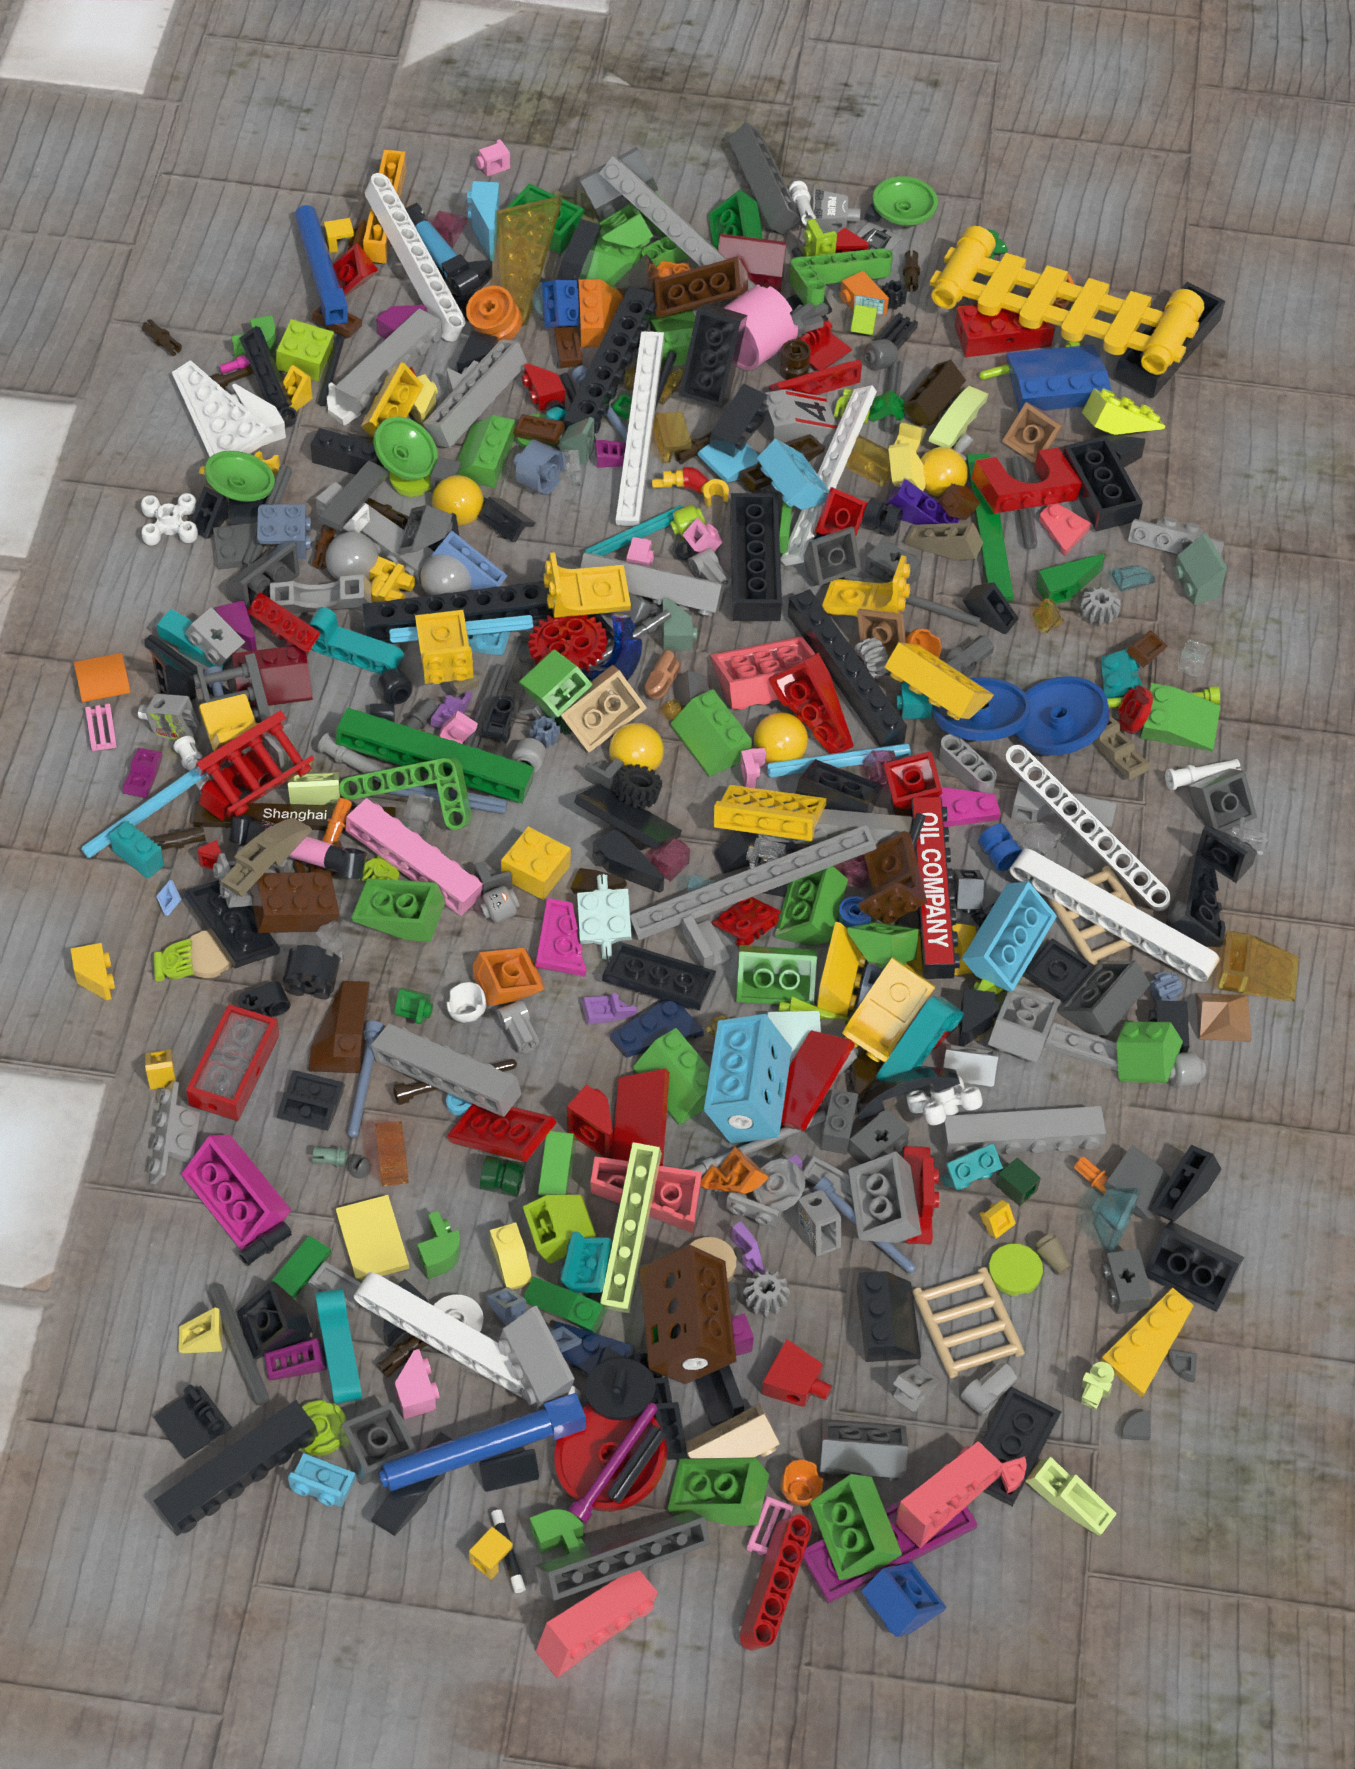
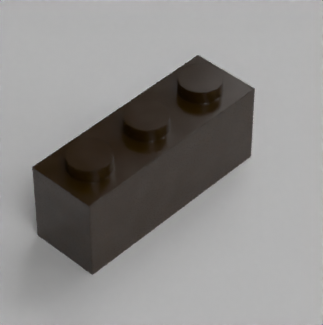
M951 359L938 363L902 407L915 425L923 426L927 424L930 426L938 420L940 412L950 405L949 401L960 393L961 386L965 383L966 379Z

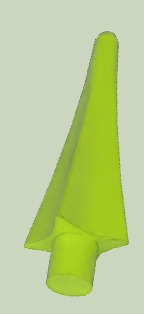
M793 996L790 1003L781 1001L779 1003L778 1012L819 1011L820 1019H845V1023L849 1021L848 1017L823 1010Z

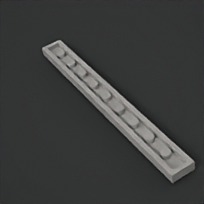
M612 156L599 172L699 266L702 267L727 260L723 254L616 156ZM749 278L747 291L756 286Z
M864 825L630 915V918L640 940L682 924V919L691 915L694 919L873 851L877 849L868 826Z

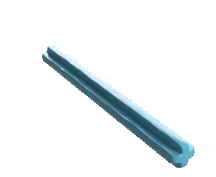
M531 615L465 622L467 636L530 630L533 628ZM417 627L391 629L389 632L391 643L418 641Z
M905 743L773 762L767 764V773L769 777L804 773L815 759L837 768L910 757L911 749L909 744Z
M193 768L82 846V852L87 858L92 857L111 843L110 833L123 822L129 821L130 824L133 823V826H136L208 774L200 776L196 769Z

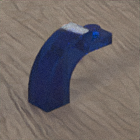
M623 614L612 615L614 647L611 655L601 665L590 667L589 671L581 669L590 682L612 665L622 673L627 681L633 675L641 657L642 639L633 637L635 628L630 616Z

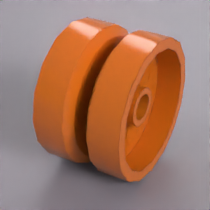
M492 285L478 290L469 299L466 307L467 318L476 332L498 337V342L501 339L511 340L520 331L523 323L522 313L509 291L500 286Z

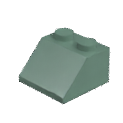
M1205 533L1177 555L1173 573L1175 578L1181 582L1185 595L1191 599L1194 605L1220 597L1227 566L1208 534Z

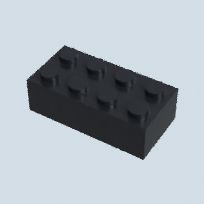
M704 303L697 309L679 396L722 408L729 402L748 315Z
M1107 436L1064 446L1063 455L1082 481L1078 498L1096 532L1129 524L1134 519L1140 518L1143 502Z

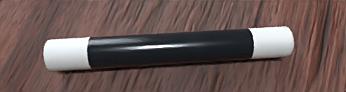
M502 1510L491 1512L495 1529L511 1542ZM512 1548L505 1555L504 1559L514 1593H521L525 1591V1585L514 1549Z

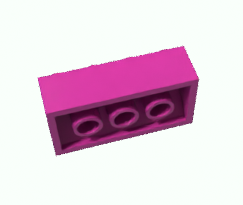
M209 1135L181 1174L241 1250L256 1240V1236L261 1233L265 1234L281 1221H284L291 1211L289 1206L231 1135Z

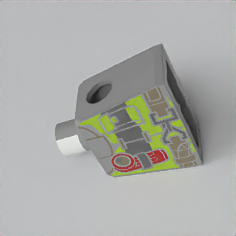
M156 694L149 705L142 704L138 710V717L149 721L153 733L174 741L184 736L195 738L201 727L188 696Z

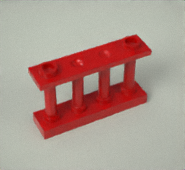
M281 710L196 762L195 769L199 775L203 776L206 773L208 776L211 775L232 806L227 808L226 812L228 818L234 814L236 817L241 816L249 810L248 806L296 775L302 777L312 770L311 766L314 763V757L311 755L303 760L283 731L286 716ZM268 734L276 737L295 765L284 773L281 772L262 744V738ZM247 747L255 750L274 778L262 787L241 757V751ZM226 760L233 762L253 791V793L242 800L239 799L220 771V764Z

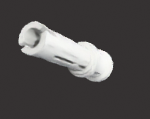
M794 181L790 184L788 190L799 210L803 224L806 225L808 220H816L810 206L811 196L807 185L803 181Z
M192 736L181 737L174 743L173 748L180 754L182 765L190 771L195 768L196 762L203 759V755L195 747V740ZM207 775L196 783L199 790H201L206 781H212L210 776Z
M1238 759L1200 767L1186 765L1184 769H1167L1165 771L1166 784L1169 790H1176L1177 787L1191 785L1229 768L1236 769V767H1240Z

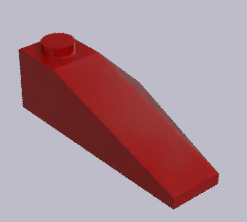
M819 653L796 663L768 679L779 701L785 707L789 706L797 715V718L813 731V736L830 754L842 753L854 747L830 673Z

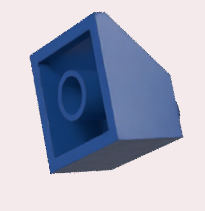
M912 1562L883 1568L861 1591L867 1598L868 1605L877 1611L883 1619L887 1630L896 1637L911 1634L947 1608Z

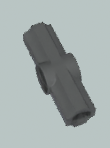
M979 635L962 649L960 647L954 648L944 662L968 677L974 672L978 663L993 653L994 646L986 635Z

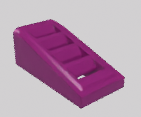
M595 440L597 468L623 466L624 456L622 453H625L626 443Z
M317 1338L264 1353L268 1379L270 1381L327 1370L324 1347ZM310 1353H314L315 1360H311ZM303 1354L304 1363L300 1364L299 1355ZM287 1357L292 1358L293 1366L289 1367ZM276 1359L281 1360V1370H277Z

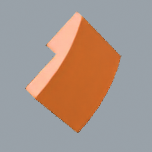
M122 653L74 662L82 702L131 693Z

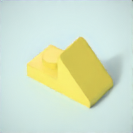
M901 422L899 435L894 445L910 442L917 454L927 428Z

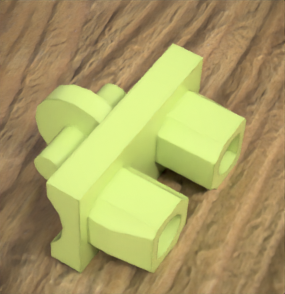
M1097 1362L1090 1369V1374L1085 1373L1082 1381V1388L1085 1389L1081 1397L1082 1404L1097 1410L1101 1398L1108 1399L1112 1388L1111 1382L1114 1378V1370L1111 1365L1106 1362Z

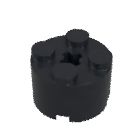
M298 945L297 950L294 951L291 948L283 976V982L289 987V993L295 996H303L304 993H310L319 999H329L330 994L334 991L340 958L334 953L331 957L326 954L325 948L314 945Z

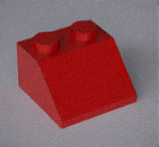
M586 1084L567 1106V1133L574 1134L579 1142L603 1158L611 1159L613 1130L608 1098L599 1089H593Z

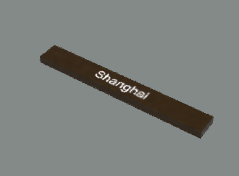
M196 801L193 819L194 827L203 825V827L231 828L233 816L230 818L227 816L221 821L200 805V801ZM252 803L248 806L249 810L243 815L275 824L295 818L311 827L312 830L326 831L329 823L327 819H331L336 805ZM351 806L348 815H349L357 806ZM382 807L387 814L396 818V807Z

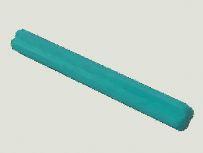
M679 505L584 550V553L604 556L630 544L633 537L641 539L671 525L670 522L674 520L673 513L683 508V506Z

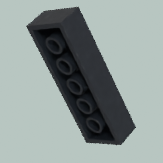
M1186 282L1181 289L1191 290L1198 294L1204 302V310L1198 320L1199 328L1193 339L1186 337L1182 345L1186 347V351L1180 363L1173 361L1172 365L1163 374H1152L1142 366L1141 359L1144 352L1128 348L1118 360L1115 379L1154 398L1219 323L1225 305L1224 300ZM1149 325L1142 334L1152 336L1156 327Z
M731 493L730 538L733 621H780L782 590L778 493Z

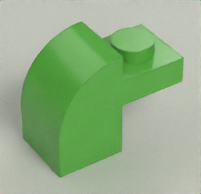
M272 315L250 319L251 329L255 326L261 327L270 352L273 354L277 347V338ZM244 334L231 336L235 358L242 355L247 356L240 341V337Z
M439 1211L428 1214L429 1228L434 1238L417 1244L418 1258L427 1279L450 1271L457 1264L461 1254L459 1230L451 1232L448 1220H442Z
M554 1509L530 1518V1531L541 1554L563 1546L566 1555L586 1548L581 1539L583 1537V1524L574 1514L565 1510Z

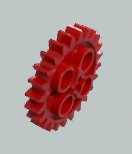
M548 615V621L540 620V627L534 626V633L529 634L530 641H528L530 656L534 659V664H538L555 649L579 669L583 668L589 671L588 665L597 666L596 659L602 660V653H606L607 636L605 628H602L601 622L596 623L595 617L588 619V615L556 618Z

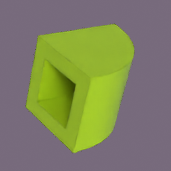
M855 305L851 332L873 335L878 309Z

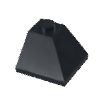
M1205 825L1196 853L1212 864L1216 871L1237 883L1253 865L1257 850L1249 843L1243 842L1235 836Z
M273 1281L237 1311L254 1359L265 1357L264 1353L298 1344L312 1332L304 1307Z

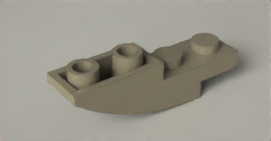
M290 818L266 829L234 856L237 864L221 880L222 885L238 896L243 897L272 864L280 866L310 834L312 831L311 827L295 818Z

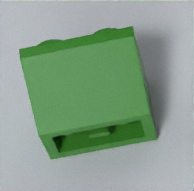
M555 649L518 682L545 714L551 718L559 717L593 685L575 664Z

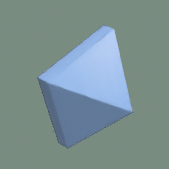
M169 880L156 896L165 916H168L182 901L173 880Z

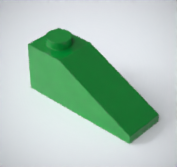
M534 1276L523 1297L526 1299L527 1305L532 1307L537 1305L539 1310L596 1334L608 1311L604 1305Z

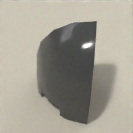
M687 670L674 680V694L676 701L680 705L686 706L693 698L708 692V680L705 675Z

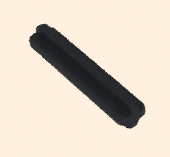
M657 1426L650 1428L607 1491V1495L611 1500L617 1503L623 1500L666 1437L662 1429Z

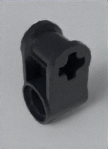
M502 694L494 699L483 726L482 738L487 739L491 737L500 739L503 743H508L515 721V702L511 696Z
M278 981L269 982L264 986L245 991L238 999L240 1008L255 1011L269 1017L282 1015L291 1007V1003Z

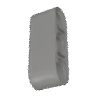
M951 734L945 735L940 744L938 756L940 762L971 791L992 794L997 776L995 769L961 738Z

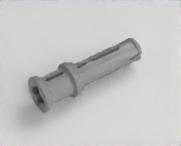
M329 732L319 741L317 751L320 753L325 752L334 757L337 763L345 762L364 774L387 770L349 748L336 745V739ZM375 776L373 779L381 784V780Z

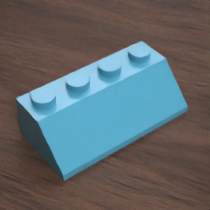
M1029 881L1006 884L962 957V960L977 977L1011 992L1022 977L1057 915Z

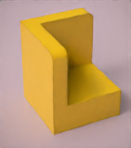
M350 218L324 222L325 239L329 253L338 252L337 239L354 236Z
M491 1527L470 1549L469 1562L492 1580L499 1572L498 1563L513 1548V1544L495 1528Z

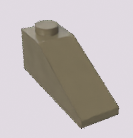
M973 522L912 525L904 541L906 545L954 560L976 559L983 545V541Z

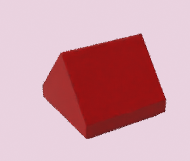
M217 840L198 848L199 865L213 870V866L217 863L218 856L221 853Z

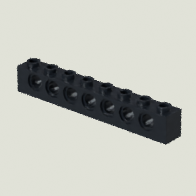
M631 286L628 287L564 419L565 432L568 426L591 417L594 418V434H598L601 427V419L603 416L606 417L608 413L609 402L611 399H615L619 382L622 383L624 380L625 369L627 365L630 366L632 363L634 350L639 348L641 332H647L649 319L656 313L657 303H655L653 292Z
M544 581L362 604L366 636L377 640L390 639L389 632L391 629L416 627L415 615L457 610L464 611L465 622L531 615L533 620L547 619L548 615L554 618L553 609H549L547 604L549 588H545Z

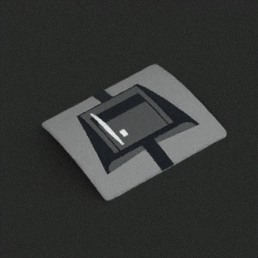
M871 222L867 223L857 233L859 237L868 242V250H891L902 239V237Z

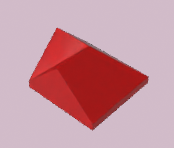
M357 243L333 264L339 287L343 289L345 296L359 288L379 271Z
M830 487L815 529L816 534L823 537L852 526L854 527L856 537L868 503Z
M932 751L884 763L894 806L911 810L912 797H939L943 793Z

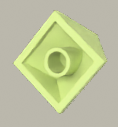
M340 772L310 773L302 777L296 775L288 780L290 804L336 805L340 798Z

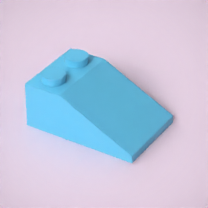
M473 181L472 190L467 192V203L471 204V206H468V219L472 220V230L488 259L494 261L500 218L499 183Z

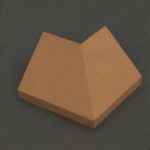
M1026 402L1002 442L1035 464L1038 451L1049 449L1063 426L1054 416Z
M867 609L857 610L860 642L875 637L886 648L888 657L892 655L898 642L906 643L903 614Z
M1196 993L1199 1040L1251 1042L1248 995Z

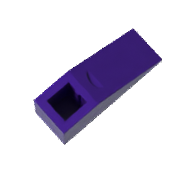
M907 479L902 480L895 486L885 501L886 506L891 503L903 507L901 520L911 524H948L959 522V518L950 517L940 503Z

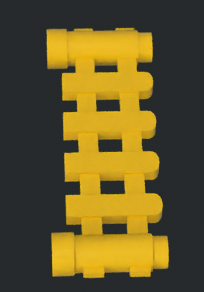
M970 226L964 230L957 242V248L950 247L945 255L944 262L947 264L943 271L936 270L930 280V286L934 287L931 294L932 300L941 308L951 309L965 296L978 300L977 309L985 315L995 316L1000 312L1001 308L1020 313L1019 323L1026 328H1039L1042 322L1045 321L1062 326L1061 336L1068 341L1079 342L1085 334L1103 339V349L1110 354L1122 355L1127 347L1144 352L1141 359L1142 366L1152 374H1163L1172 365L1173 361L1180 363L1186 351V347L1182 345L1186 337L1193 339L1199 328L1198 320L1204 310V302L1201 297L1187 289H1179L1173 292L1163 312L1150 308L1152 299L1150 296L1130 291L1126 300L1108 295L1110 284L1088 278L1084 287L1066 282L1068 271L1047 265L1042 274L1025 270L1026 259L1005 253L1001 262L989 259L996 246L995 239L987 229L980 226ZM977 273L991 276L987 285L973 281ZM1017 284L1033 290L1029 297L1026 298L1011 293L1014 286ZM1057 297L1075 302L1070 311L1052 305ZM1099 310L1117 315L1112 324L1094 318ZM1141 323L1156 327L1152 336L1136 332Z

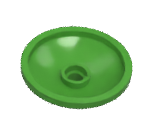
M898 176L882 181L875 188L873 205L879 215L889 222L903 226H912L926 222L935 214L938 198L935 191L927 183L912 177Z
M391 417L384 420L374 433L373 444L375 452L381 463L394 475L406 480H421L430 475L438 461L435 442L431 435L417 422L404 417Z
M218 452L207 460L204 469L205 477L214 490L236 501L252 502L263 499L272 492L275 484V477L270 467L259 458L245 452Z

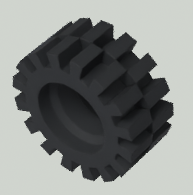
M632 764L628 765V767L624 766L620 770L615 784L616 796L619 795L618 799L620 801L625 800L624 804L629 805L631 803L634 808H637V805H640L641 809H645L646 806L648 808L652 807V804L655 805L662 788L660 775H655L656 771L653 769L648 771L647 766L640 768V764H636L635 767Z

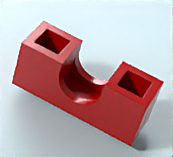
M251 749L245 755H241L261 787L271 781L272 775L254 750ZM234 764L221 770L239 799H241L242 792L236 787L245 788L253 793ZM214 779L212 781L208 780L200 790L201 798L199 804L223 821L227 817V808L232 805Z

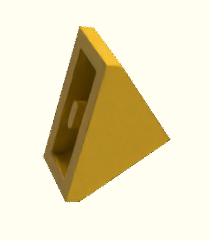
M291 365L283 383L292 402V405L289 407L297 411L313 399L311 377L295 365Z
M172 1049L145 1053V1067L150 1090L167 1087L173 1081H176Z

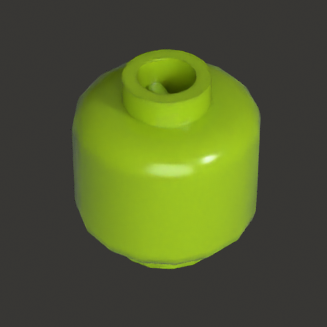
M688 505L676 510L673 513L674 520L670 522L675 535L680 533L683 539H685L683 536L684 532L696 518H699L706 525L700 508H695L694 505Z

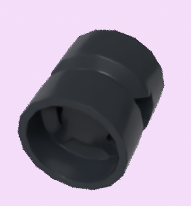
M871 497L863 515L862 526L873 530L880 528L882 533L894 536L902 519L903 507L891 503L886 506L885 501ZM886 513L887 515L885 521H883L882 519L884 517V514Z

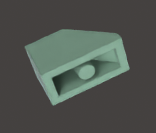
M589 417L570 425L565 434H561L557 447L565 455L566 460L586 466L594 450V418Z
M663 598L662 612L667 609L672 616L662 623L663 651L692 650L693 641H697V626H692V616L668 598Z

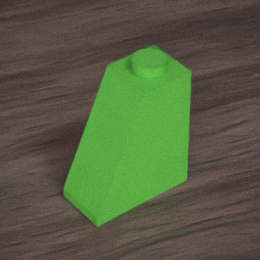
M550 1131L546 1136L538 1191L540 1197L546 1195H568L577 1141L574 1134Z

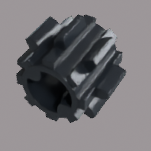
M890 280L889 283L886 282L885 285H882L881 290L889 298L888 309L897 310L902 304H906L908 289L905 288L904 284H901V281Z

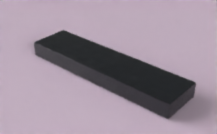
M255 326L240 337V341L265 401L275 406L277 411L280 412L283 407L291 406L292 402L261 327Z

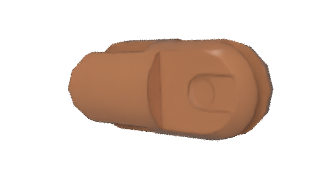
M669 650L663 651L645 683L644 690L651 699H660L668 692L682 667L677 658L674 657L675 655Z

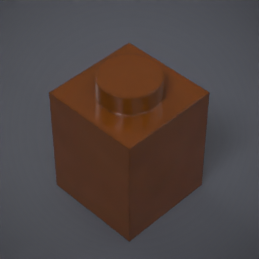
M951 484L938 499V502L950 517L967 520L980 504L969 487Z

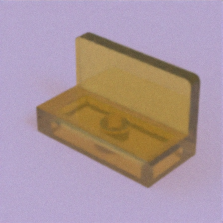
M682 412L656 413L653 432L661 462L670 463L673 450L691 449L692 444Z
M858 435L855 450L850 454L845 467L883 487L892 477L889 451L873 441Z

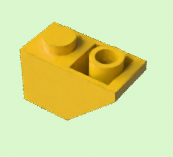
M102 943L70 948L77 984L105 1000H112L110 989H115L112 973L107 974V968L111 967L109 952L104 953Z

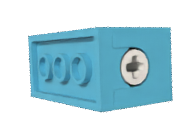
M766 1014L718 1021L704 1111L731 1144L779 1138L792 1048Z

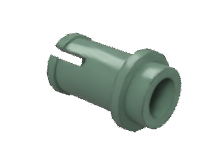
M315 1146L313 1150V1156H315L313 1157V1163L334 1164L337 1168H340L341 1165H346L348 1151L343 1149L342 1146H339L338 1149Z

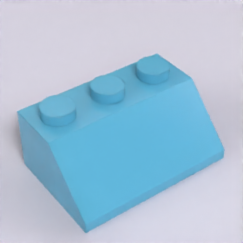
M775 438L757 457V460L762 465L760 469L773 480L771 482L772 486L784 495L782 499L788 506L793 507L794 505L804 510L825 503L829 489L802 453Z

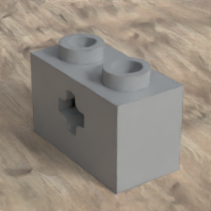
M212 607L195 620L185 632L190 642L198 646L205 653L206 658L218 667H221L232 657V653L238 652L245 643Z

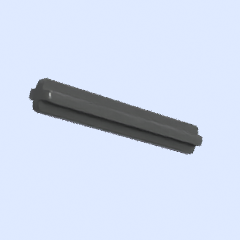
M894 361L891 364L888 391L892 390L899 397L903 363L901 361ZM892 414L884 417L883 430L885 432L893 433L895 431L897 419Z

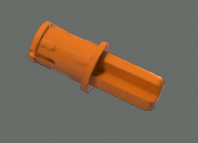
M345 798L338 799L331 819H327L329 823L321 841L333 844L339 840L343 828H346L345 821L352 806L350 800Z
M1081 1157L1074 1165L1075 1170L1091 1183L1092 1188L1096 1187L1111 1202L1118 1198L1116 1194L1104 1187L1109 1179L1105 1170L1101 1171L1086 1157Z

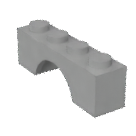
M364 574L341 576L335 582L322 585H307L294 581L270 583V599L291 613L317 611L319 607H327L331 610L363 607L362 604L371 603V582Z
M1019 782L1011 819L1036 824L1042 817L1056 814L1025 782ZM1050 788L1046 792V796L1055 798L1059 795L1060 791L1056 788ZM1071 793L1111 832L1117 803ZM1068 805L1064 809V814L1068 816L1074 815L1077 812V807L1074 805ZM1087 822L1081 828L1084 833H1091L1095 825Z

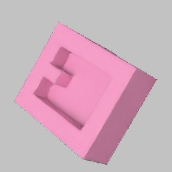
M457 711L442 725L439 737L462 744L476 730L478 723Z
M751 748L741 751L740 769L745 787L755 788L756 778L760 777L759 767L765 765V748Z

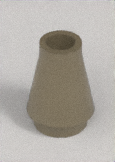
M1054 1233L1044 1236L1035 1244L1038 1248L1037 1253L1059 1275L1072 1267L1060 1238L1056 1237Z

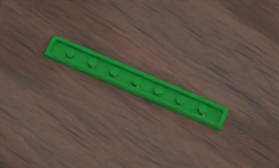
M967 454L966 462L971 491L980 502L974 511L977 530L983 541L981 554L986 583L994 582L1007 602H1013L1014 596L1000 513L992 511L972 479L976 460L990 458V454Z

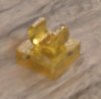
M1046 598L1032 613L1040 632L1048 633L1053 626L1059 627L1064 622V618L1059 613L1060 610L1052 599Z

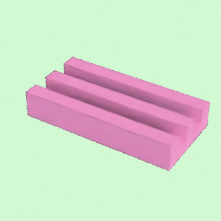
M105 704L104 708H101L100 705L95 706L96 709L85 707L92 751L116 748L110 704ZM107 714L111 740L108 743L105 740L102 715ZM92 716H97L101 744H96Z
M766 1496L759 1524L754 1527L747 1545V1551L752 1552L754 1550L758 1555H766L768 1550L766 1546L780 1510H785L783 1520L791 1516L793 1506ZM772 1505L775 1508L762 1542L759 1545L756 1543L768 1509Z

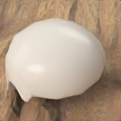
M473 982L461 983L450 990V1000L447 1002L450 1016L456 1021L467 1023L476 1021L485 1012L486 997L479 984Z

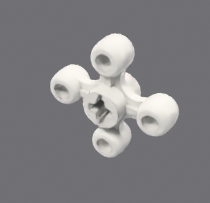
M185 493L178 498L177 505L164 504L161 506L155 496L149 495L144 497L141 502L143 514L147 517L157 518L155 524L149 523L142 528L141 534L145 544L151 546L158 544L162 533L166 535L178 533L183 542H194L198 536L197 527L191 521L183 522L182 517L194 513L197 506L196 498L190 493Z
M958 1076L960 1084L936 1093L932 1087L930 1089L931 1095L928 1096L923 1090H915L907 1094L906 1097L910 1112L914 1114L923 1112L925 1120L929 1125L943 1123L946 1116L954 1115L959 1111L958 1105H962L965 1110L978 1109L982 1106L983 1100L980 1090L977 1087L965 1088L960 1076Z

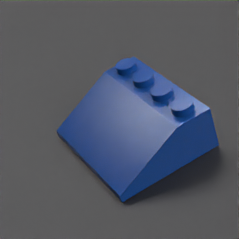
M1094 344L1006 353L1018 413L1026 402L1043 411L1085 407L1094 388L1100 391L1103 388L1111 391L1107 370Z

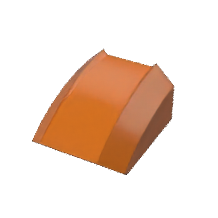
M525 948L479 952L473 963V980L483 989L487 1005L492 1006L513 1002L545 989V984L535 967V963Z

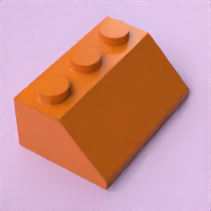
M601 279L579 280L581 347H600L623 299V294Z

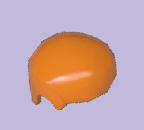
M922 628L912 630L905 639L906 643L920 645L939 658L942 650L941 640L939 637L931 634L930 630Z
M804 1459L793 1460L785 1467L780 1480L781 1491L790 1503L802 1507L811 1505L810 1502L822 1494L824 1479L818 1475L817 1466L814 1463Z

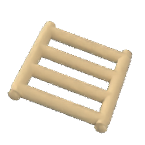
M1109 865L1103 867L1102 872L1085 878V880L1094 885L1108 881L1114 890L1110 894L1136 908ZM1047 897L1083 958L1093 965L1098 963L1097 960L1133 946L1131 943L1121 939L1091 951L1085 940L1107 930L1096 924L1079 931L1073 919L1081 917V915L1072 910L1066 911L1063 905Z
M986 1267L979 1269L978 1274L927 1290L922 1291L921 1288H916L912 1291L915 1302L949 1378H955L960 1371L1013 1354L1016 1357L1025 1354L1020 1339ZM979 1284H983L988 1295L986 1298L935 1314L932 1313L927 1302L928 1300ZM993 1307L998 1317V1321L944 1338L937 1325ZM1004 1331L1009 1342L1008 1345L953 1361L948 1348Z

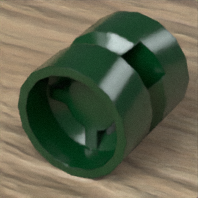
M487 1155L481 1172L480 1190L495 1193L498 1189H501L502 1194L518 1197L523 1181L525 1164L517 1161H508L504 1164L502 1158Z

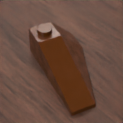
M343 981L311 1045L309 1072L360 1073L363 1062L364 1026L367 1018L369 982Z

